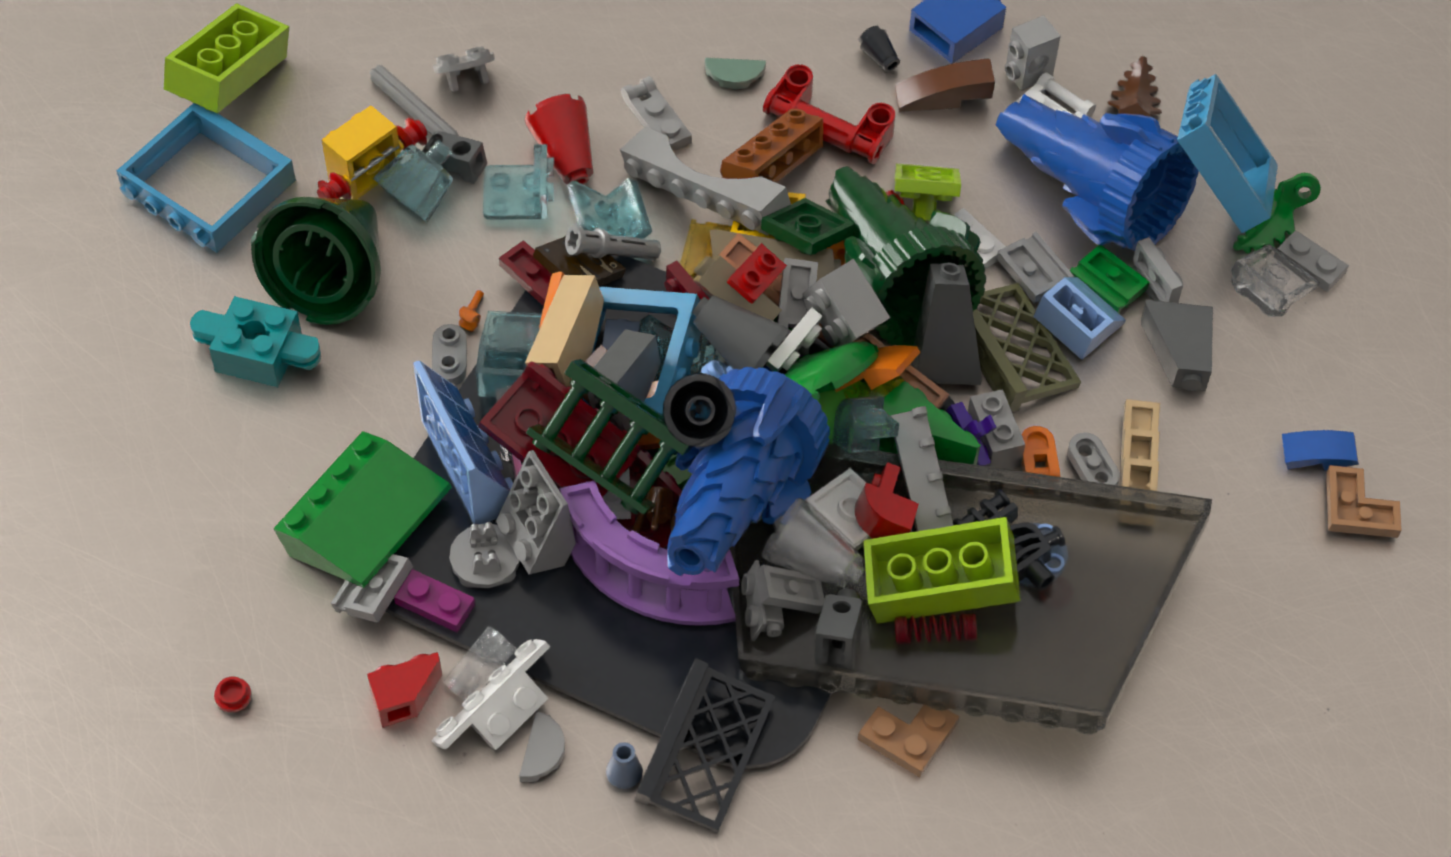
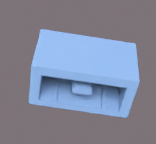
M1064 277L1042 296L1033 316L1081 360L1126 321L1078 277Z

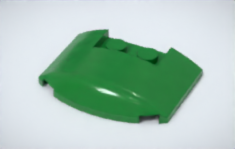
M864 341L852 342L799 357L789 370L783 374L806 388L812 394V397L818 400L821 398L819 393L836 390L866 370L877 359V352L879 350L876 344L873 345Z

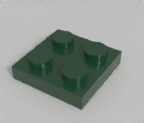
M803 198L763 217L761 230L772 235L776 240L786 242L799 249L801 253L812 256L853 236L856 223L807 198Z

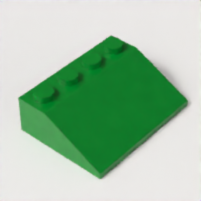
M362 431L279 521L273 530L290 557L364 588L452 487L448 481L388 440Z

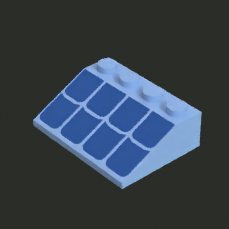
M420 360L414 362L421 421L473 524H485L497 519L513 482L510 477L504 479L500 471L503 470L498 453L495 450L490 452L487 446L489 443L487 434L476 425L473 419L475 411L469 398L463 399L456 386Z

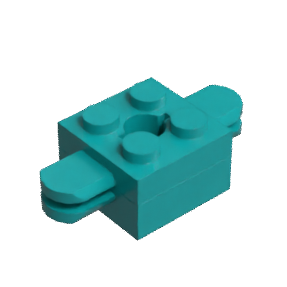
M234 296L225 315L200 310L193 315L190 321L194 341L210 345L209 351L214 370L217 373L279 387L288 365L311 370L321 361L318 339L302 334L298 311Z

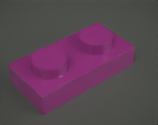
M413 569L394 596L395 604L457 633L475 606L474 597Z

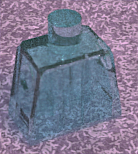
M439 140L435 142L426 154L415 145H409L378 172L373 179L387 193L427 223L453 181V177L442 167L443 163L453 152Z

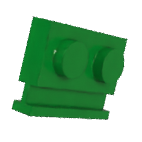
M1102 245L1094 248L1079 261L1075 268L1072 267L1069 270L1074 277L1082 280L1119 314L1124 307L1127 308L1148 290L1150 281Z

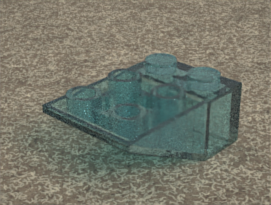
M487 312L479 343L476 365L478 396L502 397L522 375L526 367L525 361L540 330L539 325L542 313Z

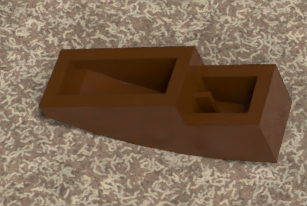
M991 59L969 60L941 66L895 84L899 112L958 109L961 107L962 100L992 98L995 79Z

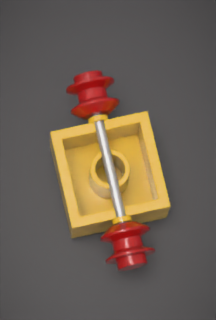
M372 105L356 113L349 121L336 130L330 131L321 140L329 182L318 181V197L337 199L342 197L344 199L358 200L402 168L401 150L413 154L416 152V143L421 146L427 144L426 136L428 132L425 126L419 120L414 121L411 118L405 119V128L396 126Z

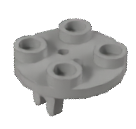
M482 46L466 50L467 56L442 55L436 57L437 64L433 66L434 72L446 73L450 90L453 92L459 91L456 75H461L460 70L472 68L478 72L480 83L488 84L489 79L485 64L495 60L494 52H489V49H484Z
M491 522L479 525L472 524L471 527L457 535L451 545L450 564L454 574L459 578L463 586L467 588H491L514 580L520 561L517 559L505 535L500 532L498 525Z

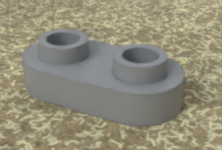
M446 324L437 328L433 334L432 370L454 386L460 384L466 377L467 340L466 333L460 326ZM446 364H454L453 366H450V367L444 366V365H446Z
M1091 433L1076 434L1070 440L1067 451L1071 464L1088 491L1099 496L1111 494L1117 488L1120 478L1117 466L1097 436ZM1085 452L1089 456H1082L1080 453ZM1096 479H1102L1105 483L1098 482Z

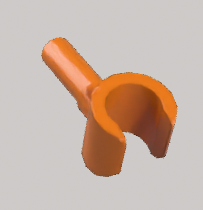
M480 290L476 291L467 307L463 306L459 310V317L461 318L459 326L470 332L477 328L481 320V315L475 312L484 295Z

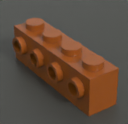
M790 109L722 160L720 167L722 178L747 179L764 177L777 183L823 147V118L807 114L801 109Z

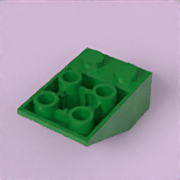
M904 380L875 404L870 442L894 463L900 464L890 416L926 406L927 418L932 437L934 438V447L943 478L967 485L973 483L981 445L972 433L964 431L954 423L946 411L939 410L933 405L920 389L913 388Z

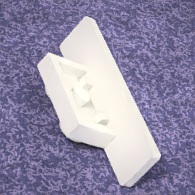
M538 639L528 640L523 643L515 652L517 657L507 667L503 665L496 669L489 677L490 683L481 692L475 691L463 702L462 706L464 709L456 717L453 718L451 716L445 719L437 727V735L432 739V742L437 747L447 749L471 725L492 749L497 750L548 699L525 671L550 648V645L546 641Z

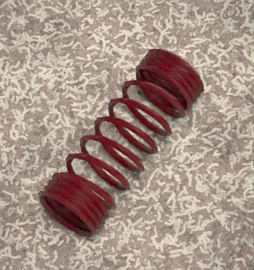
M952 613L949 619L948 631L945 616L942 614L939 620L938 632L936 619L932 614L929 621V633L925 617L922 615L919 622V635L915 617L912 615L909 623V636L907 617L896 616V644L907 645L911 643L912 622L916 641L920 644L922 621L926 640L930 643L932 620L936 640L940 643L942 619L947 642L951 641L952 619L957 641L960 642L962 618L965 641H976L975 613H962L959 619L958 630L956 618Z

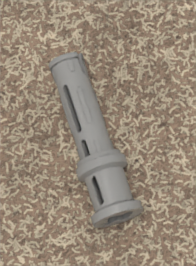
M573 225L568 229L565 237V247L571 255L589 253L595 258H602L610 254L656 261V258H659L661 254V244L658 240L615 236L609 234L605 229L597 228L594 231L583 230L581 226Z

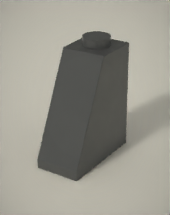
M1146 300L1141 325L1171 386L1184 388L1189 391H1206L1212 373L1213 307Z
M625 329L594 368L644 402L661 364L656 335ZM589 392L590 406L593 409H600L601 405L599 402L601 399ZM621 412L613 414L610 422L621 431H628L631 427L629 424L631 419Z

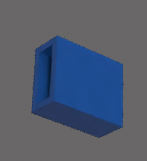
M924 0L911 9L909 31L953 64L1003 28L1006 6L1000 0Z

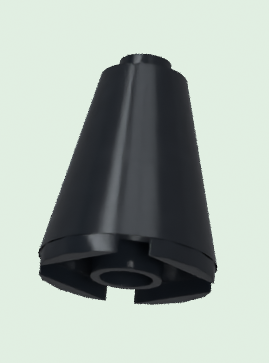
M695 373L682 377L668 390L663 403V418L667 429L678 441L693 447H706L718 443L729 434L736 415L737 406L733 393L723 381L709 374Z

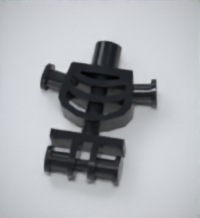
M1001 489L995 491V496L987 500L984 498L979 501L981 508L979 511L974 507L969 508L965 517L953 520V525L986 520L984 516H987L988 520L1006 517L1008 523H1011L1018 518V506L1014 502L1011 503L1008 496ZM1029 522L1010 525L1014 537L1018 581L1020 582L1027 577L1039 591L1046 589L1052 584L1055 576L1044 564L1051 560L1052 547L1058 544L1061 547L1066 545L1062 531L1058 526L1052 527V532L1043 535L1035 524Z

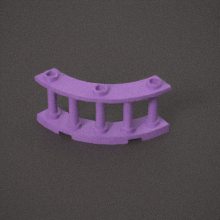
M595 481L560 488V493L568 503L576 544L571 552V556L583 574L605 595L627 609L643 616L670 623L714 625L736 621L727 588L739 586V576L730 549L716 573L713 571H703L698 575L683 574L679 576L668 568L667 549L660 548L659 543L647 539L633 530L629 532L616 520V515L603 500Z

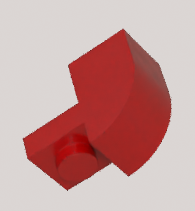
M887 462L881 475L875 473L871 483H865L855 503L856 520L861 529L873 539L910 533L919 503L893 493L900 467Z

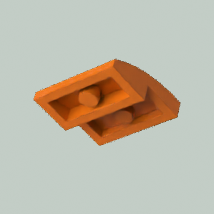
M907 345L878 348L877 359L866 370L835 391L838 392L863 378L872 390L900 376L921 352L918 347Z

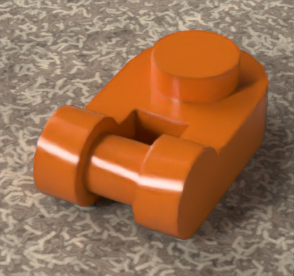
M1042 426L1028 427L1021 434L1025 442L1021 462L1024 485H1035L1036 481L1059 484L1060 467L1053 434ZM1045 461L1046 467L1035 468V462Z

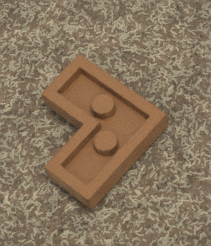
M1329 465L1326 472L1328 531L1398 538L1402 531L1400 501L1365 498L1363 468Z
M928 698L912 722L907 724L878 706L858 733V740L920 778L957 726L960 716Z

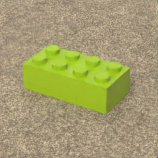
M236 3L165 57L163 89L218 114L287 57L289 26Z
M1006 517L863 540L868 605L877 623L895 621L896 616H906L907 619H910L912 615L916 618L922 615L929 616L1021 601L1014 537Z

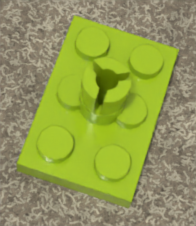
M896 163L894 191L901 192V197L913 198L911 211L917 217H922L924 220L929 221L932 212L937 210L938 200L952 201L953 196L960 197V171L957 168Z

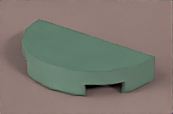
M705 58L704 64L706 74L719 82V86L733 90L748 88L750 83L763 77L766 69L765 60Z

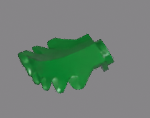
M1303 172L1280 182L1277 189L1274 190L1271 218L1245 231L1244 235L1239 234L1237 236L1238 240L1233 243V249L1236 251L1243 250L1246 254H1249L1251 248H1253L1257 254H1260L1263 251L1264 245L1268 252L1274 250V239L1281 245L1286 240L1285 233L1287 232L1291 235L1295 231L1294 210L1313 202L1320 195L1321 186L1319 180L1312 174ZM1304 187L1310 189L1307 192H1299V190Z

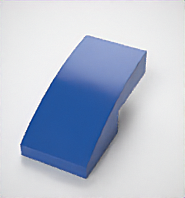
M1312 430L1282 434L1287 469L1322 464L1325 471L1328 470L1329 465L1342 467L1359 465L1354 432Z

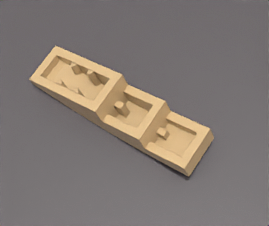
M1126 399L1124 403L1119 482V526L1154 529L1160 436L1158 431L1160 403Z

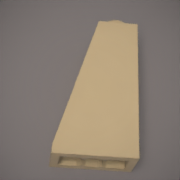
M563 275L525 361L526 366L530 361L538 365H545L554 373L555 379L565 387H572L570 384L572 379L564 374L571 361L578 359L585 361L592 354L604 298L595 275Z

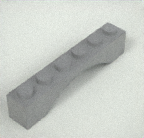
M646 126L620 149L624 160V168L630 176L645 180L656 188H663L679 198L692 201L703 209L712 210L725 219H732L750 230H756L767 236L769 234L761 230L762 218L791 205L786 187L764 177L725 179L696 172L684 165L675 156L668 136Z

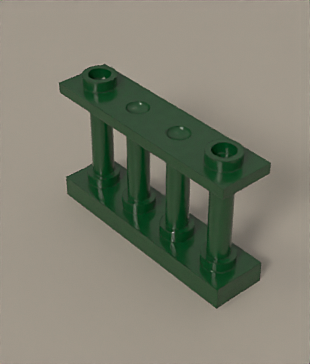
M582 359L571 361L564 374L572 379L570 381L572 387L547 426L543 427L540 424L531 426L526 434L534 439L532 443L537 448L546 453L554 452L622 499L620 504L625 509L634 514H639L640 512L645 515L656 505L647 499L646 495L672 455H677L678 453L684 455L690 452L693 446L683 444L673 437L665 425L663 415ZM591 392L601 399L599 402L601 408L574 448L557 435L584 393L589 394ZM621 412L631 419L629 422L631 427L603 468L589 459L587 455L613 414ZM650 432L660 439L659 445L661 447L633 489L618 479L616 475L642 435H647Z

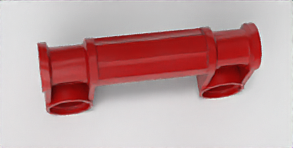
M802 64L790 66L777 85L768 93L763 104V112L768 115L773 113L781 117L790 109H801L807 114L823 118L824 141L848 153L855 152L868 158L869 163L874 165L894 135L895 110L893 107L886 103L873 104L869 107L858 125L855 126L809 104L808 102L812 98L813 72L809 67Z

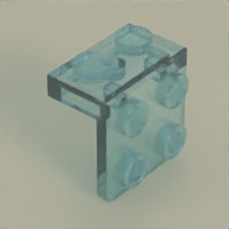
M534 144V165H488L485 167L483 216L485 219H548V202H554V183H548V177H554V157H548L547 144Z
M628 178L606 196L575 180L567 185L570 194L569 200L574 207L577 218V226H581L583 230L594 231L599 228L605 229L611 235L644 239L653 232L636 181Z

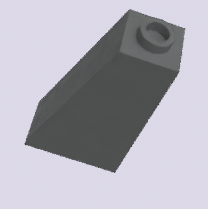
M944 263L930 264L913 345L918 347L921 353L911 362V366L934 383L981 385L982 382L970 287L964 265Z

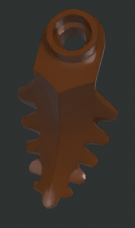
M1141 56L1138 62L1131 63L1130 66L1133 71L1126 70L1124 72V77L1127 81H1118V86L1124 90L1111 92V95L1119 100L1107 102L1110 106L1119 110L1118 114L1150 117V115L1162 113L1160 109L1152 106L1161 103L1159 98L1150 95L1151 93L1158 92L1157 86L1150 85V83L1156 80L1155 75L1148 73L1153 70V67L1147 64L1145 56Z

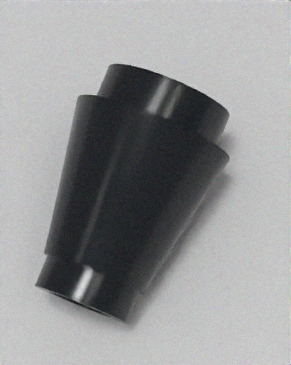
M876 25L868 28L859 37L861 50L883 68L885 72L894 70L900 64V60L885 29H880Z

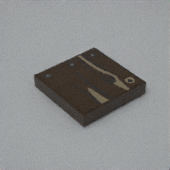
M565 237L536 247L533 257L551 274L563 272L565 275H595L599 287L623 278L626 270L610 254L602 258H595L589 253L569 254L565 247Z

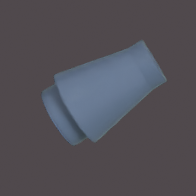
M622 742L613 749V754L606 767V776L614 786L628 789L641 780L643 767L635 754L634 747L629 743Z

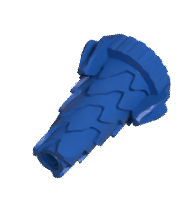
M1024 94L1020 102H1014L1004 112H1000L996 121V126L1011 144L1021 149L1025 156L1031 159V162L1039 170L1064 183V190L1075 195V197L1066 198L1062 207L1071 215L1074 222L1092 242L1099 246L1113 242L1122 248L1127 247L1135 251L1138 241L1148 237L1156 245L1175 226L1195 189L1196 179L1199 174L1198 169L1177 141L1178 136L1160 128L1158 120L1153 117L1105 113L1099 122L1085 114L1080 118L1066 111L1057 109L1055 111Z
M743 367L742 369L730 370L728 374H723L718 378L733 393L737 406L736 415L729 434L718 443L706 447H693L690 452L684 455L677 454L676 466L680 470L688 469V472L692 473L679 498L675 513V527L668 540V568L679 576L683 574L698 575L703 571H713L716 573L730 547L736 545L742 534L746 532L751 521L757 523L762 515L763 522L772 524L779 517L788 514L810 496L811 489L808 479L814 474L829 445L830 427L827 425V416L822 411V406L812 397V394L806 388L784 374L760 367L757 369Z

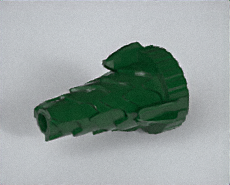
M849 166L836 170L834 181L829 188V199L825 202L832 212L856 223L854 235L846 238L844 242L845 264L852 259L855 260L890 316L888 320L875 328L877 333L892 345H914L930 264L954 263L956 265H964L974 312L978 308L980 299L985 292L986 275L984 274L985 267L982 263L984 260L977 252L981 243L980 238L977 234L970 231L968 223L949 213L934 210L928 225L922 217H917L906 205L901 204L895 195L888 196L883 188L876 182L870 181L867 176H860Z

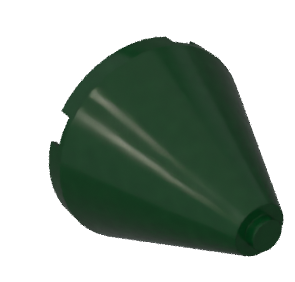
M318 197L292 198L276 205L258 223L256 240L251 244L253 266L261 285L280 307L292 308L308 316L306 318L308 322L330 325L343 323L356 317L374 298L381 276L378 222L374 207L367 201Z

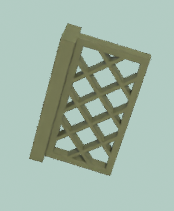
M1019 283L985 291L980 299V304L993 308L991 316L979 312L978 309L973 312L980 368L993 391L1003 389L1011 411H1019L1022 403L1079 388L1081 380L1049 330L1033 317L1036 310ZM1013 295L1020 305L1019 309L1000 302L1001 298ZM998 310L1015 317L1013 324L994 318L996 311ZM1018 319L1032 324L1035 332L1032 333L1017 327ZM990 326L1009 333L1006 341L995 337L990 330ZM1012 335L1031 342L1029 348L1025 349L1010 343ZM1034 344L1047 348L1051 354L1050 358L1033 352ZM1007 351L1024 358L1022 366L1009 361L1005 352ZM1030 360L1045 366L1044 375L1026 368L1027 361ZM1052 369L1062 373L1067 380L1058 381L1048 377L1049 370ZM1023 376L1040 383L1039 388L1028 390L1021 377Z

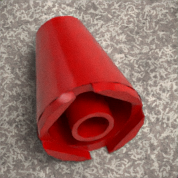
M570 94L556 95L540 101L536 104L537 110L532 115H530L529 111L525 115L524 121L528 130L565 184H571L574 187L586 184L593 175V162L585 101L579 95L578 100L572 99Z

